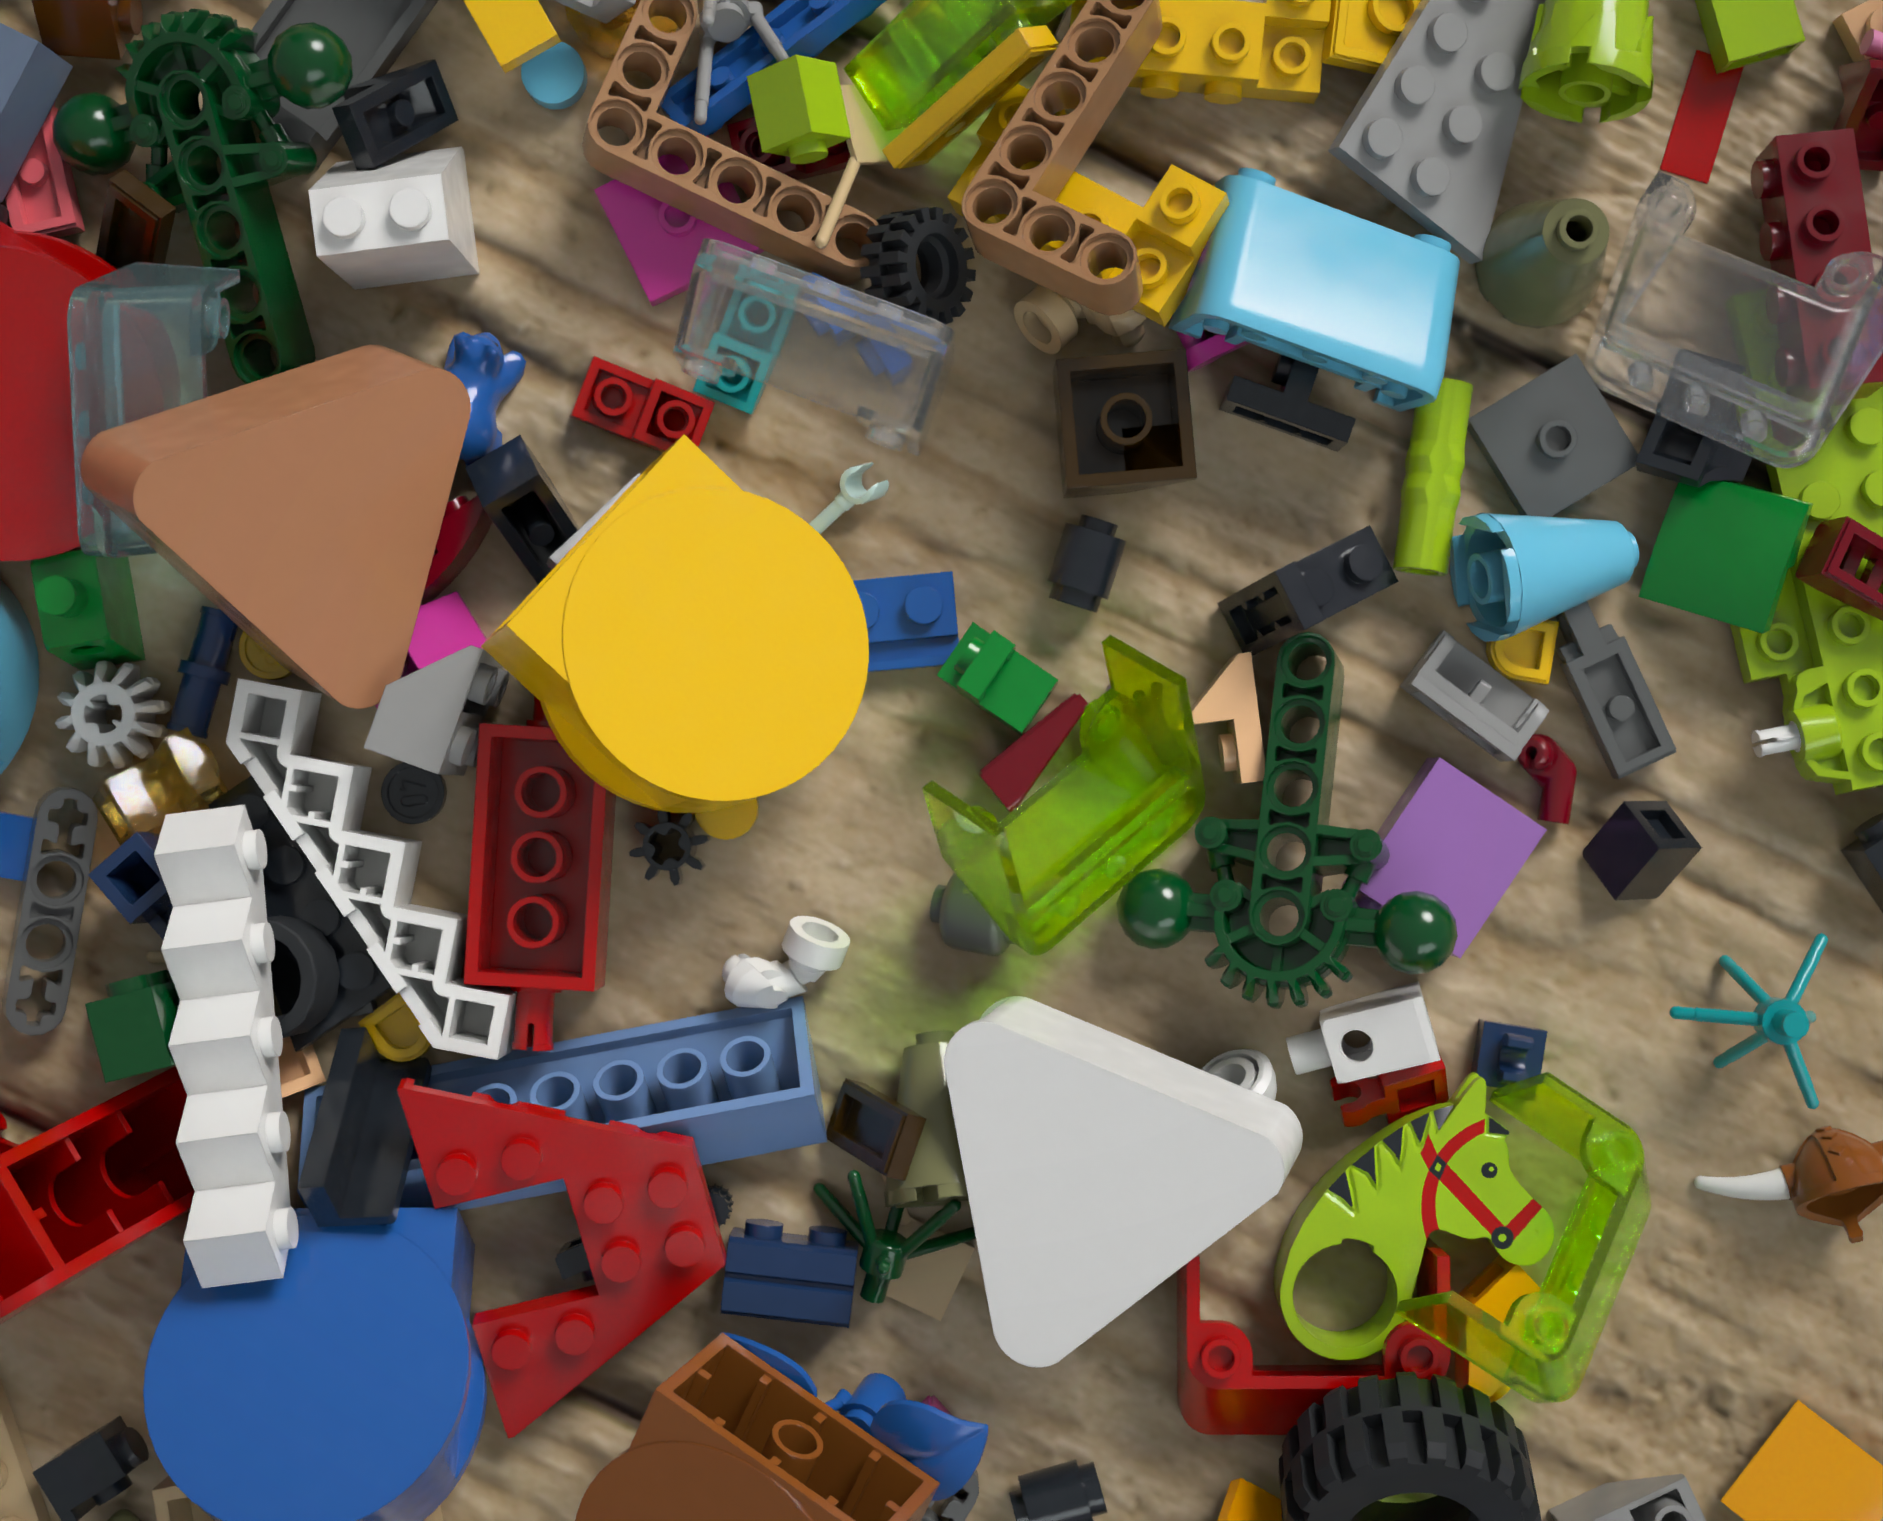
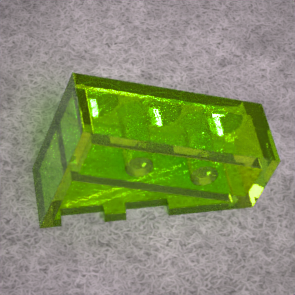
M913 0L843 69L886 132L905 128L912 124L1017 28L1046 25L1076 0Z

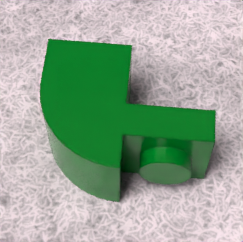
M972 622L937 674L942 681L1020 736L1027 730L1058 683L1057 678L1018 653L1014 643L995 630L990 634L974 622Z

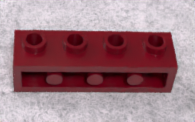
M1854 128L1775 136L1752 165L1751 188L1754 197L1762 201L1764 223L1760 229L1759 246L1764 261H1770L1773 285L1770 287L1768 294V310L1774 324L1779 323L1782 348H1780L1777 355L1779 381L1782 386H1788L1790 405L1868 398L1883 387V326Z

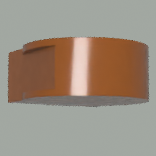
M722 1332L655 1389L630 1448L614 1458L590 1483L581 1500L575 1521H921L940 1483Z

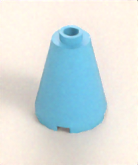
M1479 513L1463 517L1458 523L1466 526L1463 535L1452 537L1450 575L1458 607L1470 605L1472 613L1477 620L1476 622L1466 623L1471 632L1484 642L1508 639L1628 582L1639 561V547L1634 535L1627 531L1618 521Z

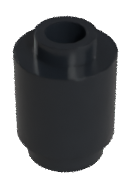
M1084 514L1081 515L1078 525L1065 523L1047 580L1053 582L1049 598L1097 613L1101 599L1108 600L1126 544V541L1115 537L1118 525Z
M1075 1459L1019 1475L1018 1480L1021 1489L1009 1492L1016 1521H1093L1092 1517L1108 1513L1094 1462L1078 1466Z

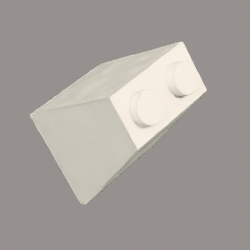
M462 146L398 154L379 166L369 169L357 170L353 160L336 162L308 190L316 256L355 290L479 274L465 154Z

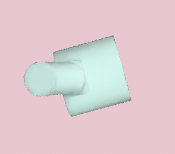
M873 462L850 467L844 471L840 478L841 492L832 503L809 523L819 534L855 504H864L877 500L886 494L889 488L888 480L879 482L868 490L862 485V475L873 465Z

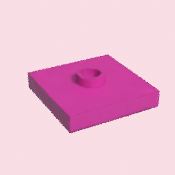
M669 154L658 158L662 168L671 174L680 175L689 172L685 161L678 156ZM615 179L594 189L652 307L764 252V250ZM728 182L718 185V190L723 198L732 203H742L732 183Z

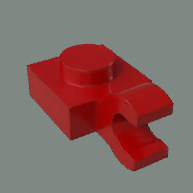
M1442 1059L1376 1075V1079L1364 1078L1339 1084L1336 1077L1329 1080L1334 1101L1347 1097L1358 1098L1354 1102L1345 1103L1340 1106L1344 1127L1360 1126L1371 1118L1382 1114L1385 1115L1388 1124H1391L1410 1113L1435 1104L1446 1103L1449 1100L1446 1067Z

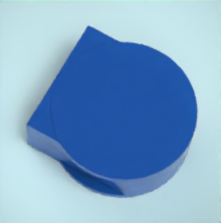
M442 1207L438 1209L399 1208L397 1219L392 1224L318 1227L308 1208H293L298 1220V1244L296 1248L288 1250L284 1277L280 1279L202 1288L185 1248L181 1286L166 1308L156 1328L148 1352L143 1388L144 1412L149 1436L160 1462L176 1486L215 1521H423L431 1515L448 1497L469 1465L480 1438L487 1403L485 1365L470 1323L475 1244L458 1207Z

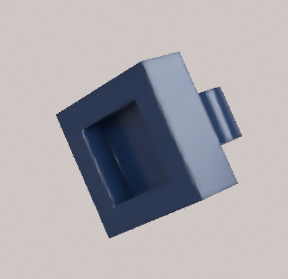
M1479 1019L1471 1073L1476 1072L1480 1077L1484 1078L1486 1086L1538 1094L1547 1031L1540 1028Z

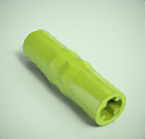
M1443 378L1437 399L1432 403L1416 407L1414 410L1410 445L1405 458L1406 475L1401 489V511L1393 569L1396 571L1424 576H1445L1448 573L1455 515L1461 496L1460 479L1465 466V442L1473 385L1468 382Z

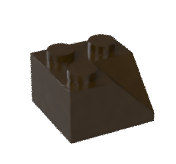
M1186 348L1056 359L1053 369V385L1063 499L1130 493L1197 479Z

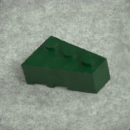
M162 970L106 984L108 998L85 1004L105 1083L175 1065L168 1044L180 999L169 970Z

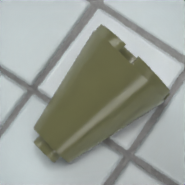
M1580 198L1530 201L1506 210L1492 222L1484 246L1483 259L1475 263L1479 291L1487 302L1490 301L1496 309L1504 314L1502 317L1515 325L1540 329L1563 324L1565 321L1573 318L1591 302L1602 279L1610 232L1605 214L1594 203Z
M930 1031L916 1034V1045L904 1048L897 1102L926 1118V1122L906 1180L902 1181L886 1177L884 1199L885 1207L887 1208L896 1206V1208L944 1206L952 1199H958L960 1202L969 1200L944 1067L945 1052L948 1043L954 1036L953 1031Z

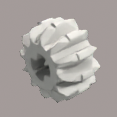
M110 661L97 662L94 676L85 671H78L72 675L79 693L61 692L57 696L59 702L71 707V715L58 718L55 724L59 729L75 730V733L68 740L66 748L73 753H81L87 750V763L94 767H103L110 760L116 769L130 768L133 754L144 759L152 757L154 749L148 736L165 738L169 734V730L164 725L155 723L156 714H165L172 708L168 701L151 700L161 685L158 679L146 677L140 680V667L138 665L124 663L117 670L113 662ZM113 705L120 706L122 709V719L112 720L113 724H107L106 711L115 710Z

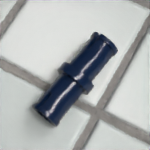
M201 606V615L188 659H181L177 672L182 673L183 676L166 728L207 739L209 734L207 732L221 685L228 686L231 673L225 670L238 626L221 610Z

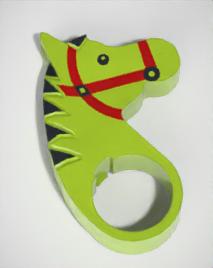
M1472 1072L1465 1077L1446 1103L1425 1107L1394 1121L1347 1153L1319 1179L1298 1206L1282 1238L1274 1268L1273 1286L1278 1306L1290 1331L1300 1343L1312 1352L1329 1359L1356 1360L1368 1357L1382 1350L1389 1332L1398 1324L1406 1321L1426 1241L1435 1230H1443L1466 1239L1485 1237L1502 1258L1510 1263L1521 1266H1529L1539 1262L1553 1245L1554 1226L1551 1217L1514 1177L1510 1169L1509 1151L1505 1142L1510 1132L1485 1113L1486 1081L1476 1072ZM1343 1239H1355L1366 1242L1371 1250L1384 1261L1388 1279L1385 1298L1374 1316L1364 1324L1344 1331L1324 1330L1303 1319L1295 1310L1293 1289L1296 1277L1305 1262L1324 1248L1342 1244Z

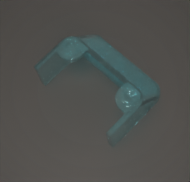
M134 262L74 289L68 306L67 331L78 536L81 549L86 556L121 558L157 554L152 547L85 487L81 476L82 455L91 439L102 431L207 397L206 354L215 349L218 339H225L230 328L229 303L226 298H221L220 292L240 283V269Z

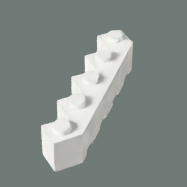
M238 678L226 744L239 763L246 766L265 794L263 796L264 800L292 841L296 840L317 871L315 875L342 915L349 918L368 946L366 950L395 993H400L419 1021L420 1025L418 1027L431 1046L436 1049L494 1060L509 1054L512 1050V1041L514 1039L517 992L511 991V987L464 984V978H461L466 952L468 915L410 904L422 841L360 830L372 767L310 756L322 694Z
M245 804L166 814L154 852L156 863L173 906L161 952L180 999L168 1047L187 1093L176 1146L195 1191L183 1243L202 1288L280 1279L284 1277L288 1250L296 1248L298 1244L299 1229L297 1216L290 1202L286 1152L290 1148L291 1132L287 1114L283 1111L278 1056L282 1053L283 1036L279 1019L275 1016L271 962L275 956V940L271 925L267 922L263 869L267 865L266 841L260 829L253 830Z

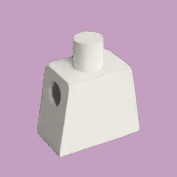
M1419 981L1320 1010L1319 1022L1321 1029L1286 1038L1296 1075L1332 1066L1338 1084L1441 1060ZM1359 1030L1365 1032L1371 1039L1365 1046L1354 1048L1348 1046L1344 1042L1343 1037L1349 1031Z

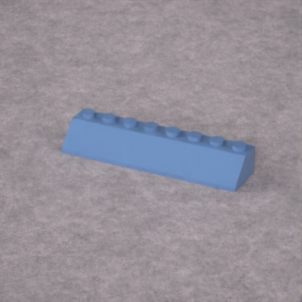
M803 996L788 998L787 1001L779 1004L778 1008L775 1009L740 1007L553 1042L554 1049L551 1051H532L533 1047H527L526 1051L511 1050L509 1054L498 1060L473 1057L431 1065L432 1072L428 1088L471 1096L474 1091L488 1094L500 1103L514 1104L522 1101L565 1110L566 1116L606 1125H609L610 1120L637 1125L641 1130L648 1133L667 1131L691 1136L694 1138L701 1165L827 1142L822 1094ZM326 1085L304 1090L298 1184ZM414 1145L399 1208H434ZM559 1179L446 1207H458L459 1211L563 1192L567 1191L564 1179ZM297 1188V1192H298V1194H299L301 1200L303 1201L305 1207L308 1208L307 1205H306V1203H305V1201H304V1199H303V1197H302V1195L300 1194V1192H299V1190H298V1188Z

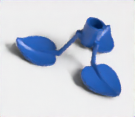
M723 1332L817 1397V1388L811 1377L795 1361L754 1340ZM869 1374L864 1377L852 1395L847 1390L840 1389L833 1399L825 1402L835 1411L839 1410V1413L937 1480L940 1485L931 1501L947 1499L963 1488L979 1465L988 1437L987 1424L962 1420L933 1406L918 1401L906 1400L905 1392L899 1383L885 1374Z

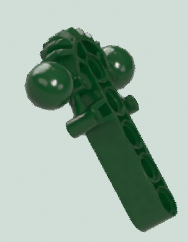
M190 9L189 12L171 11L167 14H161L160 23L150 22L147 25L141 26L143 40H134L131 43L125 44L133 60L132 63H124L115 68L126 79L125 96L127 103L121 105L112 98L97 92L81 93L73 96L59 106L52 123L53 142L63 161L78 171L92 176L107 175L124 166L130 161L136 144L141 147L151 148V164H146V181L143 183L175 206L176 213H180L183 210L188 211L230 361L236 375L245 384L315 362L313 340L269 187L299 175H308L316 167L317 156L309 144L293 142L280 123L275 124L272 118L276 117L279 113L281 106L279 97L282 96L291 103L305 109H322L343 97L353 78L352 56L342 38L330 29L314 22L299 23L287 28L275 37L267 58L260 60L254 53L258 33L252 32L249 28L238 27L237 20L231 16L210 14L208 10ZM200 92L203 98L202 110L199 107L198 101ZM251 121H254L261 131L259 139L262 143L256 142ZM169 148L173 160L167 164ZM218 156L221 160L222 167L220 175L217 170ZM236 220L240 227L239 240L235 234ZM254 283L258 290L259 298L257 303L253 297ZM271 347H273L276 353V367L271 359Z
M1312 632L1298 633L1288 638L1280 648L1277 657L1259 819H1218L1216 817H1205L1196 825L1194 831L1195 838L1206 849L1210 870L1216 872L1218 882L1211 888L1210 894L1194 893L1189 883L1179 874L1159 868L1145 870L1132 877L1123 885L1116 903L1118 921L1125 935L1137 945L1146 948H1168L1181 941L1190 931L1215 933L1219 946L1206 956L1205 962L1207 966L1211 969H1218L1228 965L1222 974L1220 982L1228 989H1232L1245 980L1242 988V998L1251 1003H1254L1261 996L1266 987L1267 1005L1273 1009L1281 1008L1287 989L1290 991L1292 1001L1299 1008L1308 1005L1307 986L1313 985L1315 991L1324 999L1331 997L1333 994L1332 988L1325 978L1332 972L1340 980L1348 983L1353 978V974L1341 962L1346 956L1349 946L1374 948L1381 959L1394 970L1411 975L1428 973L1443 965L1453 953L1458 937L1455 917L1448 905L1435 895L1422 891L1402 892L1387 900L1380 910L1360 908L1355 901L1361 885H1367L1374 870H1379L1388 863L1390 854L1385 842L1373 830L1329 826L1345 676L1344 666L1329 641L1320 634ZM1310 656L1326 658L1325 668L1318 677L1311 680L1297 678L1296 672L1303 660ZM1307 717L1319 720V729L1313 739L1305 743L1290 741L1291 728L1297 721ZM1301 779L1312 782L1313 790L1305 803L1295 807L1283 804V794L1290 783ZM1291 842L1303 843L1306 854L1299 867L1290 871L1278 870L1276 867L1278 851L1284 845ZM1235 862L1254 868L1251 890L1240 882L1236 883L1234 881L1231 868L1235 866ZM1343 873L1348 876L1342 889H1328L1322 892L1323 877ZM1281 906H1295L1299 917L1296 927L1286 935H1272L1269 930V920L1272 913Z

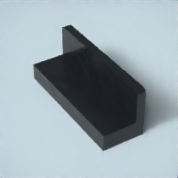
M366 1027L341 1028L298 1184V1190L318 1227L392 1224L396 1221L414 1142L397 1088L401 1079L405 1078L415 1079L414 1085L428 1087L432 1067L426 1057H418L405 1062L380 1059Z

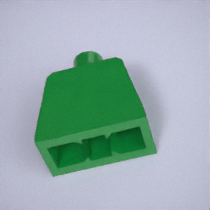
M126 542L71 550L62 554L31 560L30 567L42 638L48 652L81 671L95 669L96 663L99 661H110L114 665L146 660Z

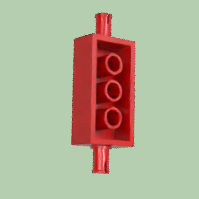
M535 696L533 720H526V726L479 723L464 984L511 987V991L517 992L512 1049L526 1051L527 1047H533L532 1051H551L554 1049L552 1039L555 993H561L562 990L594 992L605 986L616 795L600 786L585 774L569 757L549 726L540 700Z

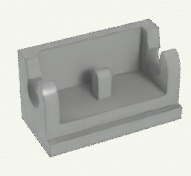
M1445 630L1440 631L1399 687L1498 761H1515L1522 752L1523 747L1543 722L1549 710L1539 700L1532 698L1453 639L1454 637Z

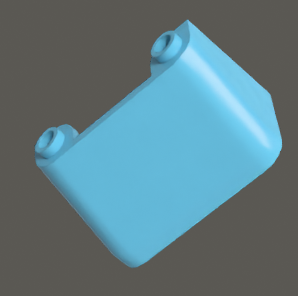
M1240 168L1237 175L1224 176L1217 181L1214 186L1227 193L1230 204L1217 223L1198 260L1186 296L1172 315L1169 329L1197 339L1201 338L1203 330L1206 329L1216 334L1226 335L1224 341L1233 345H1238L1244 341L1354 380L1355 389L1367 392L1376 388L1372 402L1399 412L1434 402L1437 399L1445 372L1460 266L1459 258L1450 252L1451 244L1442 238L1428 234H1416L1413 238L1275 186L1276 179L1273 176L1260 170Z

